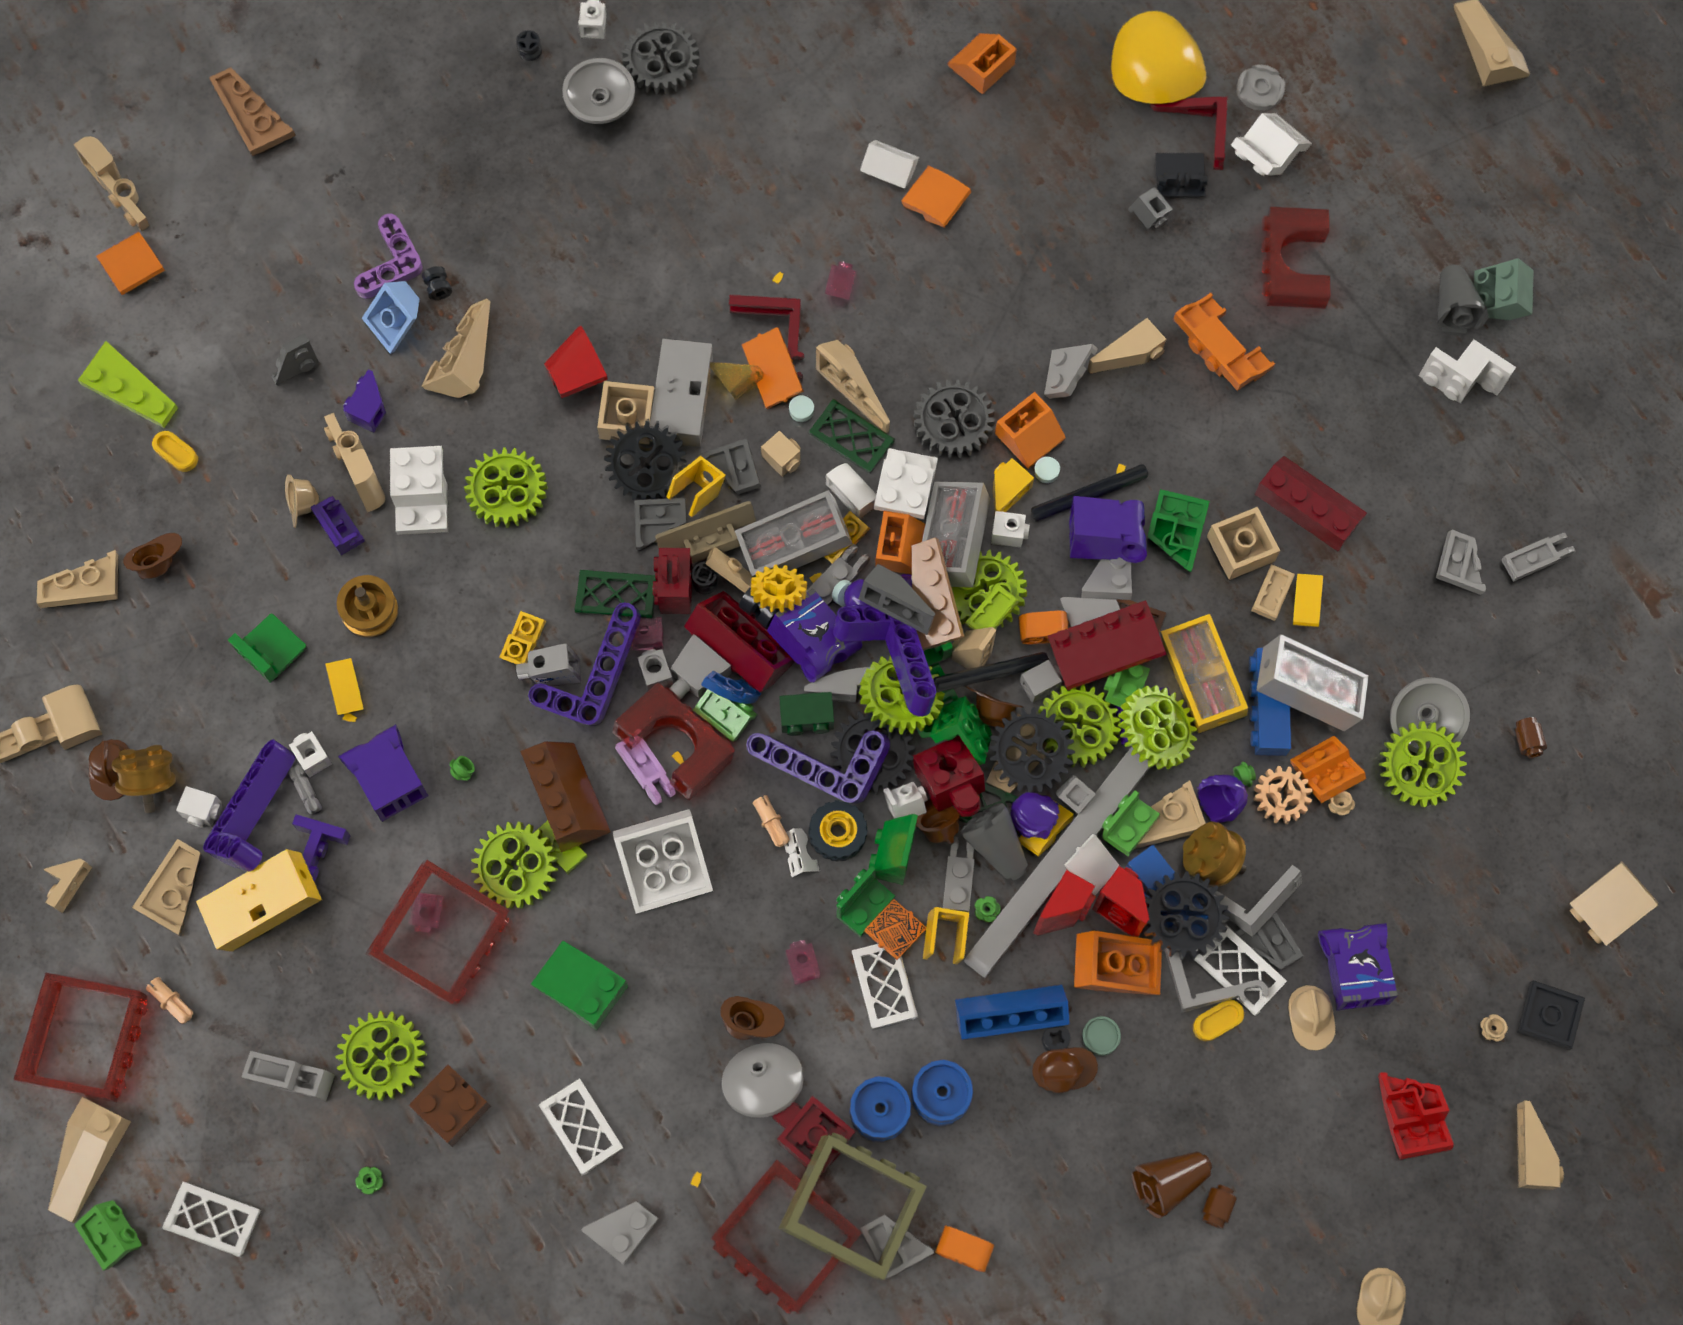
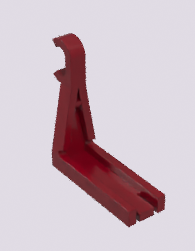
M1228 97L1185 98L1169 103H1150L1151 109L1156 112H1175L1212 117L1215 114L1216 134L1213 170H1223L1226 155L1225 138Z
M729 295L730 313L790 316L788 352L792 362L795 359L802 360L804 358V354L798 352L801 299ZM800 371L797 372L799 380L802 379L803 374Z

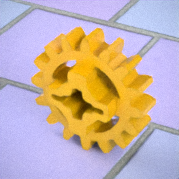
M776 564L771 570L765 566L763 573L757 571L756 577L751 579L750 594L754 596V603L761 602L760 608L762 609L769 606L770 612H773L775 608H779L780 612L783 613L784 608L787 607L792 611L794 610V604L801 606L802 600L806 599L807 581H804V575H797V569L789 571L787 565H784L781 569Z

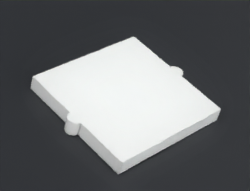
M1092 834L1081 847L1076 848V852L1064 866L1068 871L1095 885L1092 894L1096 895L1108 882L1119 864L1098 837Z

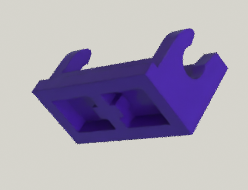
M334 496L310 507L341 556L365 542L339 500H336Z

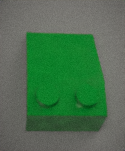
M910 814L885 821L883 829H877L874 844L879 845L877 854L872 853L869 868L873 866L876 869L875 879L900 885L904 884L918 815Z
M563 940L531 983L534 988L596 1031L628 988L625 979Z

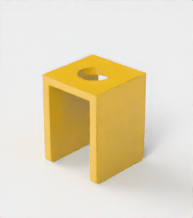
M699 456L673 477L666 498L670 500L693 481L696 482L703 489L695 495L689 516L693 517L718 497L726 475L705 458ZM704 471L711 474L713 477L712 482L705 479Z
M934 907L928 913L923 959L927 960L934 953L937 921L940 919L957 922L953 964H958L964 959L969 912Z

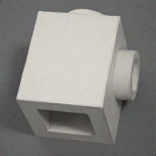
M995 511L991 544L1021 548L1023 539L1028 540L1030 524H1025L1026 515Z
M186 786L176 811L183 818L188 819L187 822L191 825L202 828L203 824L212 827L214 821L218 820L222 813V802L216 795Z

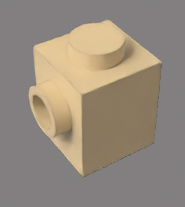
M780 431L761 446L762 458L782 477L787 472L792 473L795 471L801 461L800 446L792 438H786Z

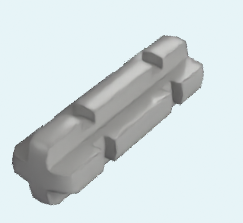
M300 765L290 768L288 773L291 779L295 781L294 785L301 800L305 803L304 806L310 815L319 812L322 806L316 798L308 778L305 777L306 774Z

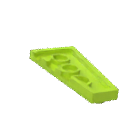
M107 341L104 342L78 379L82 386L163 428L166 427L178 409L171 399Z

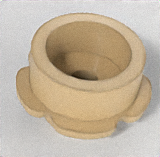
M1346 791L1329 799L1330 804L1328 806L1330 811L1341 816L1349 814L1350 810H1353L1355 807V801L1352 800V796Z
M1490 1015L1489 1018L1485 1017L1481 1021L1482 1035L1486 1039L1501 1041L1505 1037L1504 1034L1508 1031V1026L1503 1018L1498 1015ZM1492 1026L1496 1027L1495 1031L1492 1030Z

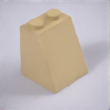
M1620 862L1570 902L1573 907L1570 912L1580 923L1585 921L1591 929L1588 933L1598 944L1603 941L1607 946L1658 906V902L1623 862Z

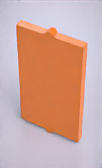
M778 327L764 334L759 333L756 338L742 344L767 409L781 402L786 403L789 398L804 392Z

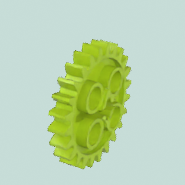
M503 447L502 454H498L493 449L492 457L484 453L485 461L475 460L477 469L469 468L472 476L465 477L466 483L469 485L464 486V490L468 494L465 496L467 503H471L469 507L471 511H476L478 519L485 516L486 524H489L493 519L495 527H498L502 521L506 528H509L510 521H514L515 525L519 526L520 518L528 522L527 514L537 515L534 507H543L540 499L547 498L546 492L543 490L548 489V486L544 482L546 479L545 473L541 472L542 467L540 464L535 465L536 461L533 456L527 459L525 451L518 456L516 448L512 450L511 454H508L506 447ZM517 472L524 473L521 478H513V475ZM490 474H498L496 479H487ZM521 495L525 497L520 502L513 501L516 496ZM491 497L499 498L495 503H488Z
M988 550L986 556H983L980 551L973 587H951L961 624H964L976 611L973 606L976 603H982L998 584L1019 600V603L1005 619L1013 622L1012 613L1020 614L1018 606H1025L1023 597H1027V590L1024 589L1027 587V581L1023 579V570L1018 571V563L1011 564L1010 556L1002 560L1000 551L995 557L992 556L991 550ZM991 571L998 573L995 577L986 576ZM1003 621L999 625L1000 627H1004Z
M883 656L880 657L878 663L873 661L870 669H866L864 677H862L860 682L859 694L862 695L860 704L867 705L864 712L873 713L872 722L877 719L881 720L880 728L886 724L889 725V732H892L895 727L899 729L900 734H903L905 728H908L911 734L914 733L916 727L923 731L925 725L931 726L934 719L938 718L944 704L942 700L945 693L936 692L930 713L923 717L913 715L907 708L891 656H889L888 661ZM934 674V675H932V678L937 677V676H939V675H938V674ZM888 677H893V678H895L897 681H893V680L889 679ZM882 699H887V700H889L891 703H887V702L883 701Z
M1085 684L1081 686L1080 690L1073 688L1069 691L1064 686H1061L1059 694L1053 690L1050 695L1051 699L1045 698L1043 701L1044 706H1040L1038 713L1041 714L1042 710L1046 709L1047 718L1052 714H1056L1055 721H1064L1061 730L1070 729L1069 737L1074 740V743L1069 745L1068 749L1075 751V754L1068 755L1067 758L1073 761L1072 767L1075 766L1077 761H1080L1083 768H1085L1087 760L1092 765H1095L1097 757L1104 760L1106 758L1105 752L1111 754L1114 749L1112 745H1116L1119 740L1114 735H1119L1121 732L1120 728L1115 727L1120 723L1121 718L1113 717L1118 709H1110L1111 703L1102 700L1104 692L1098 696L1095 695V687H1092L1087 692ZM1067 707L1073 714L1065 715L1062 713L1061 708ZM1086 712H1095L1098 715V719L1089 718ZM1075 722L1079 723L1081 729L1077 728V724H1075ZM1084 736H1092L1096 743H1087L1084 740ZM1052 739L1045 741L1047 742L1044 749L1045 752L1051 749L1054 752L1057 750L1058 744Z
M1148 685L1142 689L1139 688L1125 698L1126 702L1120 706L1124 711L1118 714V717L1124 721L1119 723L1118 727L1125 730V732L1120 734V737L1128 739L1124 746L1133 747L1131 755L1133 756L1138 753L1140 755V763L1147 760L1149 768L1156 765L1157 769L1160 770L1164 767L1170 769L1173 766H1177L1190 757L1189 752L1195 749L1192 743L1197 741V738L1191 734L1197 731V728L1190 724L1195 719L1187 716L1191 709H1183L1182 707L1184 700L1182 699L1177 702L1175 700V692L1168 695L1167 688L1165 687L1159 691L1158 685L1152 688Z
M1420 721L1417 729L1414 723H1409V731L1404 727H1399L1400 736L1391 733L1390 736L1394 742H1384V745L1389 750L1388 752H1380V755L1385 757L1386 761L1379 763V766L1386 767L1387 771L1380 775L1382 777H1389V780L1384 785L1385 787L1394 786L1391 792L1392 795L1402 793L1400 801L1405 802L1410 797V805L1415 806L1419 800L1421 807H1426L1429 800L1431 805L1436 806L1437 797L1441 801H1447L1445 793L1455 795L1456 793L1452 786L1462 785L1457 780V777L1466 776V773L1460 771V767L1467 765V762L1460 761L1459 757L1466 753L1464 751H1457L1456 748L1461 745V742L1451 741L1455 735L1454 733L1444 735L1446 727L1441 726L1436 731V723L1431 722L1427 728L1425 721ZM1411 741H1415L1419 747L1415 755H1411L1408 751V745ZM1429 741L1430 746L1426 751V742ZM1438 747L1444 752V757L1439 762L1434 759V751ZM1419 760H1424L1427 763V768H1422V766L1418 765ZM1406 766L1412 770V776L1407 781L1402 778V770ZM1431 773H1434L1438 778L1437 784L1434 787H1430L1427 782V778ZM1420 777V786L1417 787L1416 781Z
M507 822L506 830L502 826L497 825V834L487 831L490 839L488 841L480 839L479 841L483 848L474 849L480 855L479 858L471 859V862L478 864V868L471 870V873L479 874L480 876L474 883L483 884L479 892L482 894L489 892L487 896L488 901H493L497 897V906H502L505 901L506 908L509 909L513 908L514 902L517 908L520 909L523 908L524 901L532 906L534 905L533 897L539 900L543 899L541 890L550 892V888L546 885L547 882L556 881L550 876L551 872L558 871L557 868L552 867V863L558 861V858L550 855L556 848L553 846L547 847L546 845L551 839L549 837L540 839L543 831L538 829L533 833V825L528 824L525 830L522 822H517L515 829L511 822ZM516 840L518 848L514 853L510 854L507 849L510 841ZM529 846L530 849L528 850V852L524 853L525 847ZM536 855L538 857V865L536 868L530 869L528 866L529 858ZM513 860L517 861L516 864L519 866L517 870H514L513 865H511ZM499 861L502 869L499 874L494 875L492 873V866L495 862ZM506 877L504 884L501 885L500 881ZM520 877L522 879V887L518 891H514L512 882L515 878Z
M379 1011L378 1018L376 1019L371 1013H368V1021L366 1022L360 1017L357 1018L359 1026L356 1028L353 1025H349L352 1033L350 1035H341L346 1040V1044L337 1045L343 1051V1054L336 1056L337 1060L343 1061V1064L339 1065L337 1070L340 1072L346 1071L341 1080L344 1082L351 1080L348 1088L352 1091L358 1087L357 1095L360 1097L367 1091V1099L371 1101L375 1094H377L380 1101L384 1100L385 1094H388L393 1100L395 1099L396 1090L404 1095L405 1090L403 1086L407 1084L410 1087H414L411 1078H421V1075L416 1070L417 1068L425 1067V1064L419 1061V1058L427 1056V1053L419 1050V1048L426 1044L423 1040L416 1041L421 1032L419 1030L411 1032L415 1025L412 1022L404 1025L406 1018L403 1015L395 1020L394 1012H390L388 1017L385 1018L384 1012ZM382 1030L387 1031V1039L382 1043H376L375 1037L377 1033ZM398 1037L399 1041L392 1045L394 1039ZM402 1048L406 1049V1058L402 1061H395L396 1051ZM360 1051H368L367 1060L363 1063H356V1055ZM381 1051L386 1056L385 1060L382 1061L376 1054ZM371 1067L367 1074H363L365 1069ZM380 1069H386V1079L376 1082V1072Z

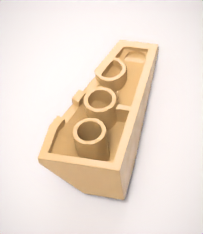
M1478 0L1454 4L1455 12L1483 86L1529 77L1530 73L1522 53Z
M488 299L470 306L456 328L458 335L445 344L443 349L446 353L440 362L434 361L422 384L424 389L456 398L468 394L471 395L477 391L484 367L490 301Z
M839 340L818 345L816 347V370L880 430L888 433L890 420L851 347L847 344L843 345Z
M83 1097L81 1098L67 1123L48 1208L49 1211L72 1223L75 1222L131 1121Z

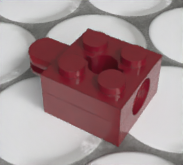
M659 548V557H654L656 581H653V597L655 605H659L660 614H691V573L693 564L690 548Z
M959 735L949 741L913 755L915 774L938 812L953 805L963 817L973 816L979 811L980 797L978 794L985 791L984 773Z
M814 1096L810 1098L803 1108L796 1102H793L783 1111L772 1115V1118L785 1129L777 1138V1143L805 1167H808L822 1136H832L833 1133H836L848 1140L846 1144L848 1145L856 1132ZM832 1148L818 1178L823 1176L841 1154L840 1152Z

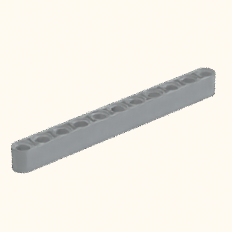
M1133 747L1121 759L1095 792L1096 795L1077 815L963 962L982 977L986 978L1055 891L1067 870L1064 864L1073 856L1076 848L1081 847L1092 834L1098 836L1103 829L1102 825L1105 819L1110 814L1114 815L1123 797L1125 795L1129 796L1150 768L1148 767L1147 760L1140 763V755L1138 753L1133 756L1131 755Z

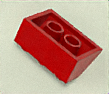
M1118 866L1100 891L1092 910L1127 935L1139 937L1149 920L1142 881L1138 879L1139 876L1130 868L1125 867L1123 869Z
M1066 870L1041 913L1033 933L1039 936L1074 927L1077 920L1083 922L1096 898L1092 894L1095 885Z

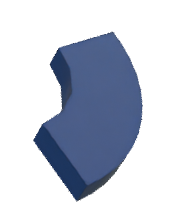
M715 671L710 672L701 683L702 686L715 694L738 703H755L762 694L743 679L733 680Z

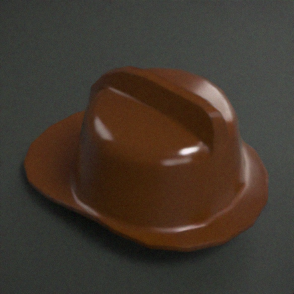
M177 533L161 535L129 551L123 559V564L127 569L136 571L141 579L157 578L167 572L172 563V556L178 552L182 545V538Z
M965 686L977 693L976 708L979 717L983 723L989 726L1004 728L1005 725L1002 719L1005 718L1011 721V712L1015 713L1017 707L1024 708V706L998 700L977 689Z
M110 739L102 741L93 748L89 755L90 787L93 793L102 800L112 801L123 796V794L116 791L115 783L118 780V774L112 769V761L119 756V752L129 749L120 740Z
M928 799L924 802L926 813L918 816L916 827L923 832L930 842L941 843L945 841L952 845L954 843V836L959 830L958 819L960 814L952 806L938 812L932 801Z
M734 996L726 999L720 1007V1015L728 1033L738 1040H749L753 1037H772L781 1032L785 1025V1017L782 1011L766 1002Z
M1073 1047L1050 1050L1036 1058L1033 1063L1032 1073L1034 1080L1040 1087L1055 1093H1064L1087 1086L1092 1082L1097 1074L1098 1063L1092 1052L1085 1048Z

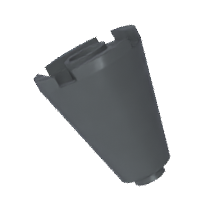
M1459 265L1447 266L1440 273L1438 325L1444 333L1449 335L1467 334V329L1475 327V330L1481 328L1488 320L1487 307L1465 269Z
M1003 803L996 804L982 811L984 815L976 819V817L970 819L961 828L960 832L963 838L1003 877L1016 880L1026 873L1025 868L1028 866L1008 808Z

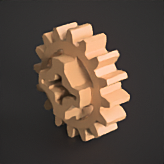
M1277 766L1275 773L1268 769L1265 773L1266 777L1261 775L1258 779L1260 784H1256L1254 787V791L1259 794L1255 795L1253 799L1261 803L1257 810H1265L1264 818L1266 819L1271 815L1274 816V823L1283 818L1284 823L1288 824L1291 817L1297 821L1300 818V813L1305 814L1308 809L1305 805H1310L1312 799L1306 797L1312 792V789L1305 788L1308 779L1300 780L1301 772L1298 771L1294 775L1291 773V767H1288L1283 772L1281 766ZM1281 779V781L1278 784L1271 783V785H1268L1270 782L1274 780ZM1284 787V791H1283V792H1284V796L1286 797V799H1284V801L1281 803L1282 798H1281V793H1279V792H1280V791L1282 790V788ZM1297 805L1294 809L1285 811L1287 806Z

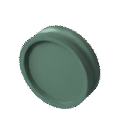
M1104 1016L1094 1017L1089 1020L1082 1031V1042L1085 1048L1097 1056L1111 1054L1118 1047L1121 1040V1032L1116 1022Z

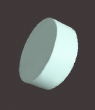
M796 396L790 401L789 414L795 421H808L814 414V404L807 396Z
M1052 457L1040 458L1034 468L1035 477L1042 483L1054 482L1060 472L1059 463Z
M842 580L837 583L832 592L833 601L842 607H845L844 592L847 586L852 583L848 580Z

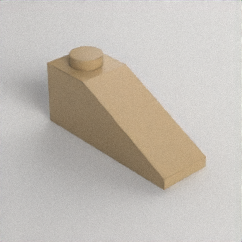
M1146 318L1092 357L1087 370L1090 373L1145 364L1151 358L1156 360L1164 352L1166 338Z
M993 627L967 630L964 638L953 642L952 660L966 669L984 666L992 654L997 630Z
M1523 1101L1517 1104L1519 1188L1545 1190L1559 1188L1564 1177L1563 1168L1559 1166V1157L1531 1102Z

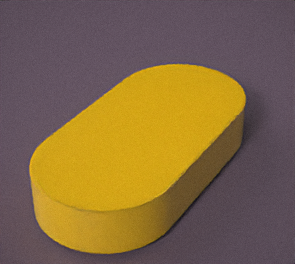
M161 431L154 436L152 440L153 449L175 469L181 472H188L195 468L198 463V456L194 449L170 431Z
M1235 1000L1223 1001L1195 1019L1193 1032L1202 1041H1212L1238 1026L1244 1018V1009Z

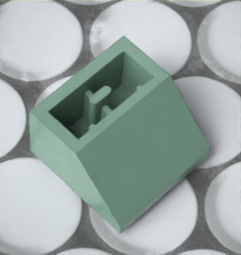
M1519 258L1474 271V287L1487 307L1488 318L1513 320L1532 315L1534 270Z

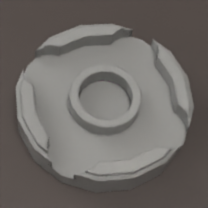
M1255 65L1242 72L1237 82V94L1239 99L1249 108L1262 111L1272 109L1280 103L1284 95V79L1282 80L1279 76L1280 73L1272 67Z

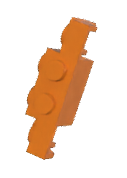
M1209 293L1202 299L1182 307L1175 313L1173 320L1189 336L1188 342L1191 350L1205 360L1207 368L1215 372L1219 377L1223 375L1239 391L1252 380H1258L1273 369L1275 363L1273 361L1270 362L1264 356L1260 346L1245 355L1246 349L1219 320L1226 314L1227 310L1225 308L1222 309L1212 298L1213 294Z

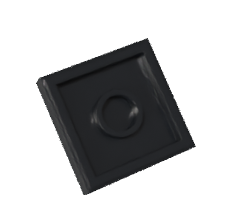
M1532 980L1528 988L1517 1033L1567 1050L1573 1049L1585 997Z

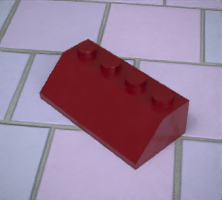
M1285 456L1272 466L1259 483L1255 492L1257 497L1337 552H1339L1367 514L1366 511Z
M725 591L698 603L684 627L691 632L692 636L696 635L731 665V670L742 676L752 688L757 689L759 692L766 690L774 685L795 663L788 653L767 632V629L756 621V617L749 616L741 610L739 603Z
M1146 600L1048 635L1067 690L1167 655Z

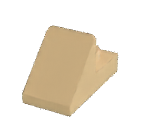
M77 859L45 868L44 871L60 880L48 892V899L45 903L63 913L92 867L84 860Z

